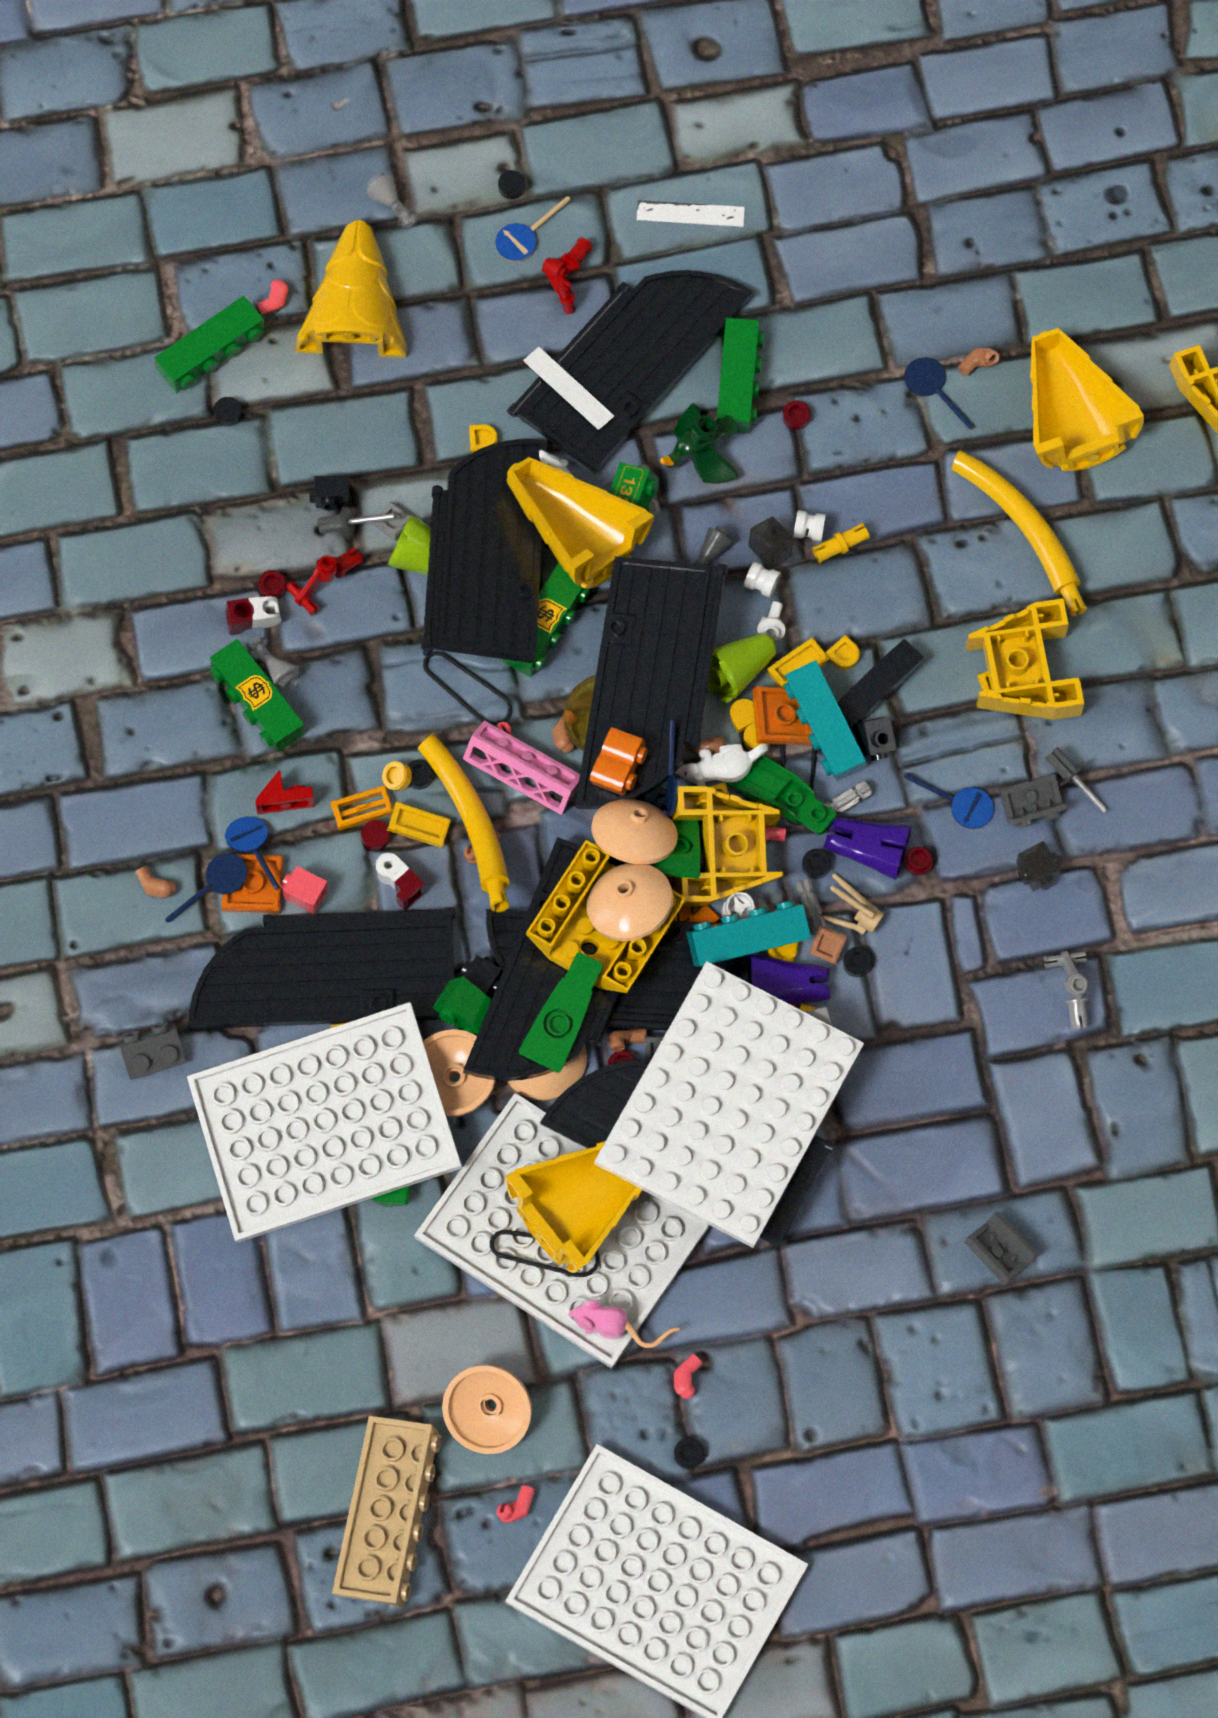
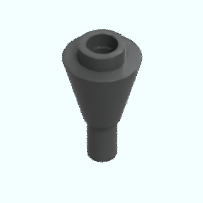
M716 526L715 529L709 527L700 556L695 564L708 565L709 562L721 554L732 544V541L729 539L730 533L719 526Z

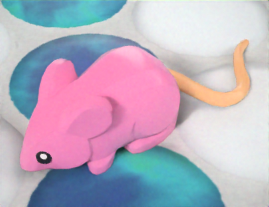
M598 1300L588 1301L568 1313L569 1317L579 1327L585 1329L587 1334L595 1332L600 1333L604 1338L618 1339L627 1330L635 1342L645 1348L656 1347L668 1335L675 1331H680V1328H672L663 1333L654 1342H643L632 1324L627 1321L626 1311L616 1307L599 1306Z

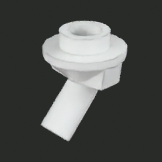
M773 601L768 618L762 617L757 627L758 633L769 635L774 641L780 640L785 635V624L779 620L783 608L782 603Z

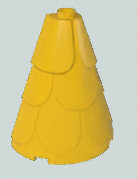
M352 221L345 227L325 267L326 274L313 297L312 306L296 338V353L323 354L324 342L377 344L378 355L381 357L406 358V341L396 313V304L387 281L388 273L373 229L365 221Z
M1059 328L1043 331L1039 335L1032 337L1030 379L1033 386V446L1040 462L1050 469L1057 466L1061 467L1062 471H1077L1102 464L1125 450V443L1131 437L1136 439L1142 429L1144 415L1140 407L1113 382L1112 378L1090 360V356Z
M531 457L526 458L520 463L513 464L507 472V483L528 520L535 524L545 544H548L563 570L568 573L577 586L581 585L584 589L596 587L612 577L615 556L632 558L629 553L634 550L636 543L642 545L652 526L654 515L646 509L609 494L606 490L578 480L572 474Z
M605 1142L597 1143L596 1147L563 1154L555 1159L515 1169L514 1172L509 1173L505 1177L509 1196L511 1199L517 1198L518 1208L516 1211L529 1232L558 1265L566 1263L568 1265L566 1267L567 1271L576 1273L590 1262L609 1232L614 1230L631 1202L637 1200L643 1191L594 1164Z

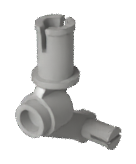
M1062 951L1060 955L1044 957V962L1055 961L1045 963L1046 969L1062 966L1067 974L1063 986L1065 991L1071 995V999L1065 1000V1004L1068 1003L1071 1029L1089 1027L1085 1001H1088V997L1082 998V994L1088 988V981L1085 976L1078 973L1074 964H1085L1087 962V958L1075 959L1076 957L1086 956L1085 951L1076 953Z

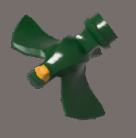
M692 403L680 417L674 429V434L678 441L673 452L666 457H662L660 462L668 468H676L686 459H691L697 474L704 483L718 484L738 478L736 469L717 452L716 445L722 439L738 433L737 428L728 415L716 424L711 417L701 416L699 407Z

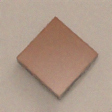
M820 925L809 953L836 964L848 936Z

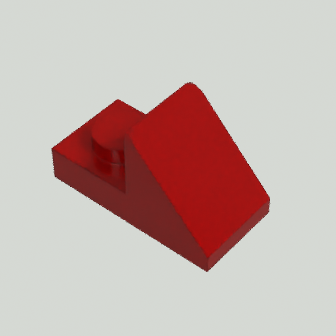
M281 770L274 775L255 799L258 815L315 807L312 787L295 785L290 787L289 790H283Z

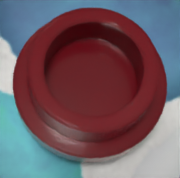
M923 847L909 849L904 857L905 868L914 875L926 874L930 871L933 864L932 854Z

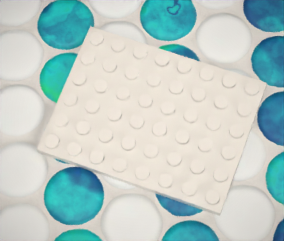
M706 961L594 1164L754 1248L864 1043Z
M410 1002L187 1076L236 1243L463 1168Z
M514 1093L414 1237L612 1369L633 1339L631 1334L625 1330L618 1339L604 1338L600 1333L595 1332L587 1334L585 1329L579 1327L569 1317L568 1313L588 1301L598 1300L599 1306L616 1307L626 1311L627 1321L638 1332L710 1225L643 1190L637 1200L631 1202L614 1230L609 1232L598 1248L600 1264L592 1275L575 1277L495 1256L490 1249V1239L496 1232L511 1230L530 1233L516 1211L518 1208L517 1198L511 1199L505 1181L506 1175L521 1167L586 1149L540 1125L546 1112L517 1093ZM502 1234L494 1241V1247L499 1253L567 1270L566 1267L568 1265L566 1263L558 1265L543 1250L535 1238ZM595 1254L590 1262L577 1271V1273H585L594 1267L596 1262Z
M596 1444L505 1603L704 1718H723L807 1569L808 1564Z

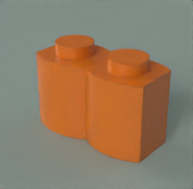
M611 727L589 779L591 783L625 796L627 790L631 791L636 783L637 775L634 774L638 764H643L646 759L648 748L645 747L646 742L644 739Z

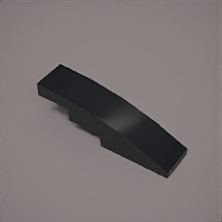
M903 639L838 701V705L851 732L854 730L853 723L861 722L863 719L866 720L884 699H889L925 659L906 639Z

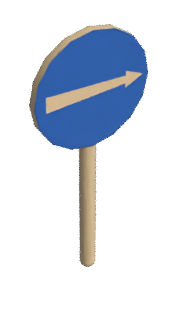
M565 197L530 228L519 223L508 224L498 232L495 240L496 250L499 255L511 262H519L529 258L536 247V239L533 232L570 201V197Z

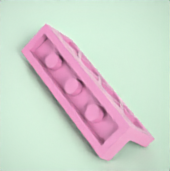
M485 720L472 734L463 760L560 815L566 810L571 795L579 784V773ZM475 747L483 751L487 759H482L473 754ZM499 763L508 765L512 773L503 771ZM523 777L533 779L537 787H531L526 784ZM548 791H554L563 796L561 803L552 799Z

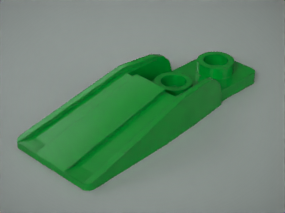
M763 755L752 764L749 773L742 780L726 782V785L760 804L780 810L779 815L796 823H801L817 835H822L837 817L834 810L816 799L813 790L803 780Z
M673 821L678 833L676 847L669 857L655 863L654 867L669 877L699 878L700 834L698 821Z
M582 953L575 955L565 978L562 977L546 1001L519 1049L520 1055L557 1073L562 1071L587 1014L593 994L592 989L603 968L602 963Z

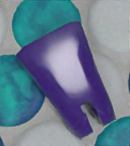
M836 818L832 822L829 830L835 834L827 835L824 848L897 880L910 840L911 826L871 823L847 818Z
M754 954L749 955L748 982L753 986L788 1004L820 1002L830 999L829 985L810 984L829 981V968L813 964L783 961Z

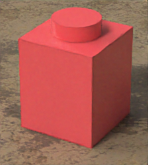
M296 866L293 873H287L281 885L284 900L313 914H316L329 891L326 880Z

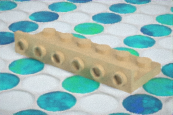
M369 1416L332 1590L334 1596L390 1604L400 1609H403L405 1601L409 1600L411 1594L410 1574L417 1565L416 1544L417 1541H421L423 1535L422 1515L429 1506L428 1485L429 1482L434 1480L435 1476L434 1456L441 1447V1435H439V1431L433 1425Z

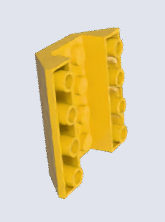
M585 840L530 925L526 935L549 960L566 970H569L577 953H582L602 963L603 968L594 986L599 989L628 993L683 906L686 897L672 890L673 906L668 918L656 931L646 937L633 941H616L601 935L593 927L588 917L586 908L587 898L598 878L615 866L609 863V854L600 847ZM585 943H593L597 947V952L592 955L585 954L581 946Z

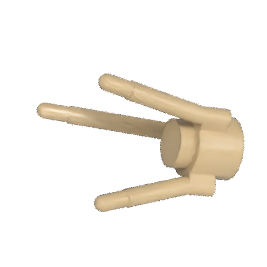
M833 873L832 878L855 899L835 886H831L830 890L859 910L854 920L858 921V924L826 915L822 918L826 922L853 929L862 935L866 930L873 933L884 913L879 911L878 907L866 900L839 875Z

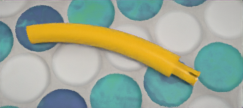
M959 450L951 470L987 494L1013 520L1038 556L1054 593L1062 595L1070 616L1076 617V611H1078L1079 615L1086 612L1087 607L1077 589L1081 584L1079 577L1065 549L1046 520L1031 502L1008 480L982 461Z
M432 733L419 745L418 751L435 771L460 814L474 851L481 888L489 895L490 909L494 912L496 907V912H503L509 907L505 891L509 886V877L496 831L467 775L448 749Z

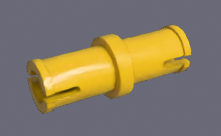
M861 522L859 525L843 533L837 532L833 534V538L812 547V551L820 564L839 553L845 554L849 552V548L866 539H870L867 528Z

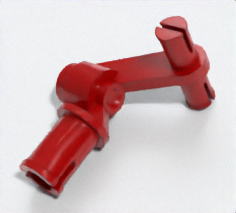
M582 237L577 240L568 253H564L561 258L549 257L542 266V272L545 273L557 293L566 314L574 313L576 296L574 291L571 290L570 282L565 281V279L568 277L569 272L578 271L581 268L580 263L593 250L592 244Z
M351 548L337 558L329 555L322 556L317 561L315 571L303 589H301L296 581L289 582L286 590L295 597V603L298 606H303L311 616L316 615L320 607L311 599L312 594L321 582H331L335 576L342 578L345 572L362 564L363 558L361 553L357 552L358 549Z

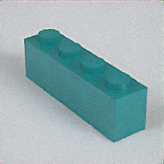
M814 660L785 674L787 683L783 685L790 700L796 699L800 708L795 711L802 725L808 723L812 734L808 735L814 750L820 749L825 758L820 762L827 776L833 774L835 780L838 781L867 767L866 760L817 661Z
M793 900L777 903V909L766 911V907L749 910L750 916L739 918L738 914L722 917V923L711 925L710 921L694 924V930L686 932L694 966L701 967L705 965L706 961L713 964L811 939L804 905L794 904Z

